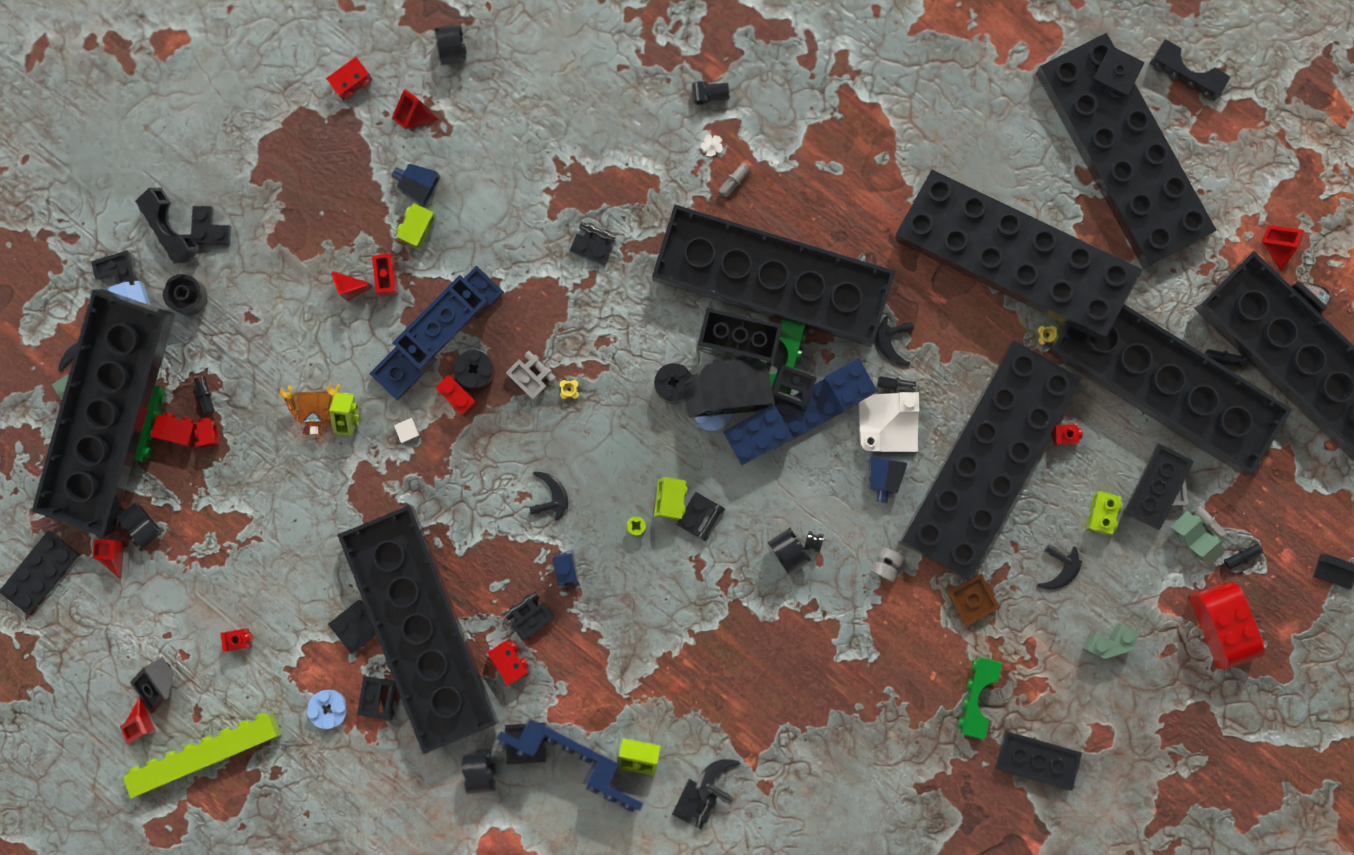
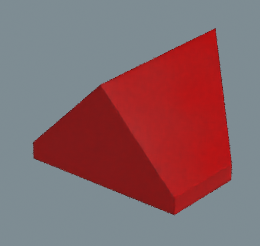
M406 89L403 90L391 118L405 130L438 120L417 97Z
M1268 225L1262 243L1281 271L1298 249L1305 231Z
M334 271L331 273L338 294L346 301L371 290L372 285L369 282Z
M94 539L92 559H97L121 579L125 541Z
M140 696L126 721L120 726L127 744L156 731Z

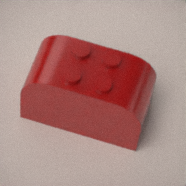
M1223 582L1188 595L1217 669L1228 670L1265 655L1264 642L1242 590L1235 582Z

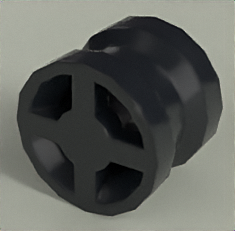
M808 531L805 550L813 549L815 552L820 553L824 534L816 535L812 531Z

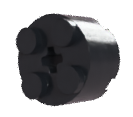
M454 24L435 27L434 32L437 37L436 45L441 66L461 63L467 60L465 43L461 44L463 42L461 25Z
M177 274L167 280L162 295L165 304L172 310L188 316L200 312L207 305L206 288L197 279L189 275Z
M469 350L457 358L454 364V373L457 380L465 388L478 391L487 388L493 382L495 367L485 353L478 350ZM473 367L477 368V374L472 372Z
M670 363L661 367L654 379L657 395L663 401L670 404H679L685 401L684 384L687 377L691 374L684 365ZM671 380L679 382L676 384V388H673L672 385H668L671 383Z
M788 528L767 542L788 574L811 560L807 552L803 551L805 548L799 539L796 538L791 528Z
M481 752L464 755L462 758V775H465L464 788L466 793L477 794L496 791V782L493 779V775L496 774V765L492 763V753Z

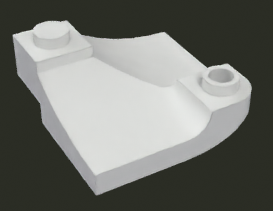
M919 392L874 394L859 403L860 445L865 451L918 452ZM868 438L874 440L873 445L867 443Z

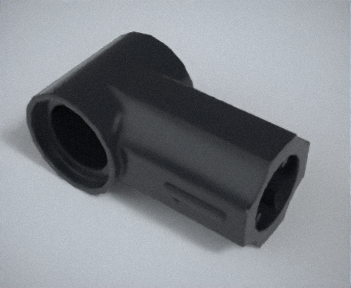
M700 81L693 83V104L704 105L710 101L729 100L728 82L708 84V82Z

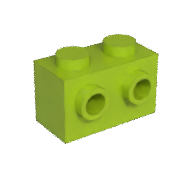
M413 203L411 207L407 208L404 215L406 218L403 224L398 226L396 237L399 241L420 250L436 219V215L434 212Z
M335 392L329 410L333 433L353 436L355 426H358L360 422V415L357 414L358 403H355V397L352 394Z
M668 477L658 479L654 517L670 520L682 519V516L685 514L684 497H686L688 490L686 480Z
M1102 491L1094 492L1086 530L1106 535H1112L1113 532H1116L1118 527L1117 514L1121 512L1123 502H1121L1122 497Z
M622 738L617 762L619 764L616 769L655 776L661 746Z

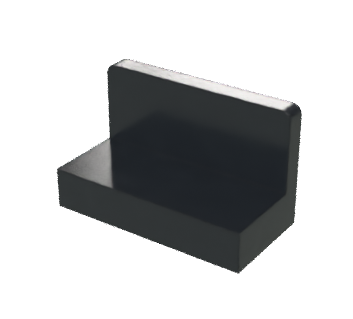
M1321 554L1313 576L1343 588L1352 589L1354 583V564L1329 554Z

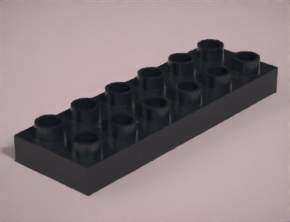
M1106 32L1041 65L1035 74L1142 268L1145 269L1210 236L1217 229L1136 84L1134 83L1129 95L1125 97L1092 81L1109 46L1115 47Z
M933 169L930 171L895 234L897 242L1103 343L1142 272L1141 268Z
M674 204L652 274V281L779 320L804 325L806 328L872 347L895 271Z
M1252 251L1194 309L1354 461V345L1255 251Z
M105 289L92 290L31 512L102 537L114 532L175 317L174 313Z
M1125 304L1104 343L1064 324L1047 351L1243 476L1253 474L1292 411V408Z
M1011 342L899 543L964 580H970L1082 378L1018 342Z
M408 505L337 534L422 754L424 755L498 724L499 720L414 506Z

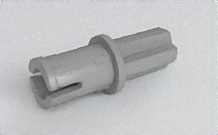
M741 163L732 175H728L729 178L719 188L720 194L727 197L737 185L740 186V182L751 171L746 164Z
M1201 504L1191 512L1203 520V526L1213 536L1215 535L1221 539L1226 535L1224 529L1214 520L1215 517H1212Z

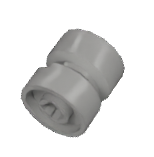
M882 547L878 555L879 561L874 563L871 572L894 582L898 574L896 569L902 566L905 557ZM886 560L891 561L892 565L885 564Z

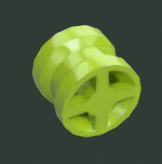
M639 516L631 517L627 522V530L634 536L642 535L646 530V522Z

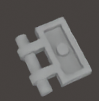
M528 351L524 355L528 362L524 364L519 359L506 374L534 400L547 387L542 381L547 378L552 382L556 376L551 373L552 370L549 367H545L539 361L540 358L537 355H533ZM533 366L541 372L538 376L530 370Z

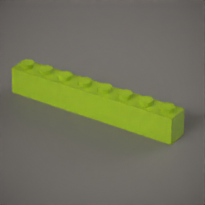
M266 712L256 715V720L249 722L248 719L237 723V728L233 730L228 727L219 731V736L213 738L212 735L200 739V744L194 745V742L183 746V751L176 753V750L164 754L165 758L158 761V758L146 762L147 766L141 769L139 766L129 769V774L122 777L130 798L139 796L282 735L274 714L267 715Z

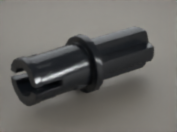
M1207 349L1204 353L1223 366L1227 364L1241 368L1243 364L1240 363H1244L1243 355L1231 354L1226 350L1221 352Z
M200 377L202 385L199 378H195L194 382L198 392L197 399L200 400L203 414L210 415L215 410L211 399L212 392L209 391L206 377Z
M882 376L877 380V387L891 389L894 392H915L916 390L915 388L908 387H916V381Z
M1259 544L1244 550L1240 549L1238 553L1224 559V564L1228 570H1232L1243 563H1249V560L1263 554V549Z

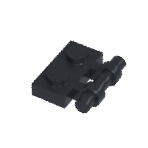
M581 222L579 229L584 230L585 234L584 236L576 234L570 252L605 266L612 247L606 245L607 240L615 242L617 235L610 233L607 229L602 230L594 227V224ZM594 234L601 237L600 242L590 239L591 235Z
M536 592L523 597V601L516 606H511L510 610L504 614L507 620L513 617L517 619L511 626L522 641L554 619V616L543 602L538 606L535 605L534 601L540 598ZM529 606L531 611L522 617L520 612Z
M689 778L672 815L687 823H690L692 817L698 819L695 827L702 830L704 823H707L709 820L708 815L712 807H715L717 803V796L713 795V793L709 797L707 796L702 812L696 811L701 798L699 789H696L697 782Z

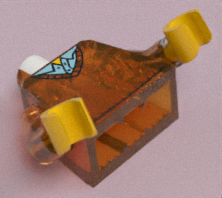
M330 383L327 391L293 393L294 396L291 395L292 386L288 385L289 392H284L281 387L280 395L285 398L288 410L295 420L303 425H309V435H321V424H329L331 422L329 410L335 392L338 393L341 388L340 384L336 385V390L331 387L332 383Z

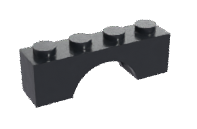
M1164 39L1149 64L1155 70L1168 74L1172 80L1182 82L1188 89L1201 93L1205 99L1215 101L1221 95L1231 76L1215 67L1203 73L1191 71L1182 61V48Z
M162 187L148 188L135 200L140 212L148 221L150 228L158 237V241L163 245L173 263H186L200 251L191 234L180 235L172 229L168 220V210L171 202Z

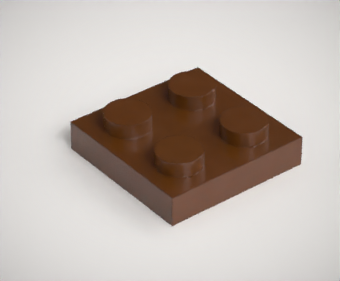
M982 573L947 591L965 626L1000 608Z

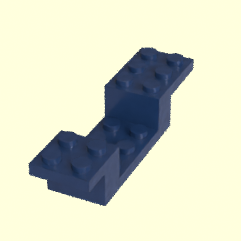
M477 265L464 278L459 275L392 342L396 347L369 374L398 401L437 361L434 356L474 316L479 319L504 291Z
M858 358L814 384L805 410L798 408V405L782 401L726 429L723 433L742 466L851 409L878 391L861 360ZM799 392L793 396L801 398L803 393Z
M532 719L527 720L518 739L502 731L499 732L496 738L499 741L498 745L507 750H510L511 747L516 749L515 754L525 759L528 756H534L542 738L545 737L544 741L552 746L559 744L563 746L562 751L570 755L576 753L580 755V760L588 764L593 762L583 782L587 786L586 790L594 794H599L600 792L604 794V799L612 803L617 801L622 803L621 808L634 813L635 810H641L644 803L608 786L619 763Z

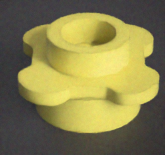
M1053 325L1050 327L1040 326L1038 328L1040 335L1038 342L1041 345L1045 343L1052 344L1057 335V328Z
M576 380L561 381L560 397L562 399L567 397L578 398V382Z

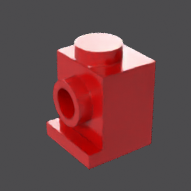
M210 418L199 419L198 423H196L197 428H195V437L199 442H195V446L204 448L220 445L217 422L210 420Z
M1078 424L1056 425L1052 431L1053 446L1080 443L1079 440L1083 438L1082 429L1078 428ZM1067 431H1071V437H1067Z
M249 628L220 633L223 652L250 648L251 643H253V636L249 632ZM235 636L239 638V642L237 644L235 643Z

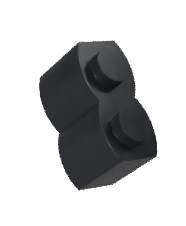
M133 503L117 517L119 521L118 526L124 532H129L132 536L130 540L137 547H146L163 533L139 503Z

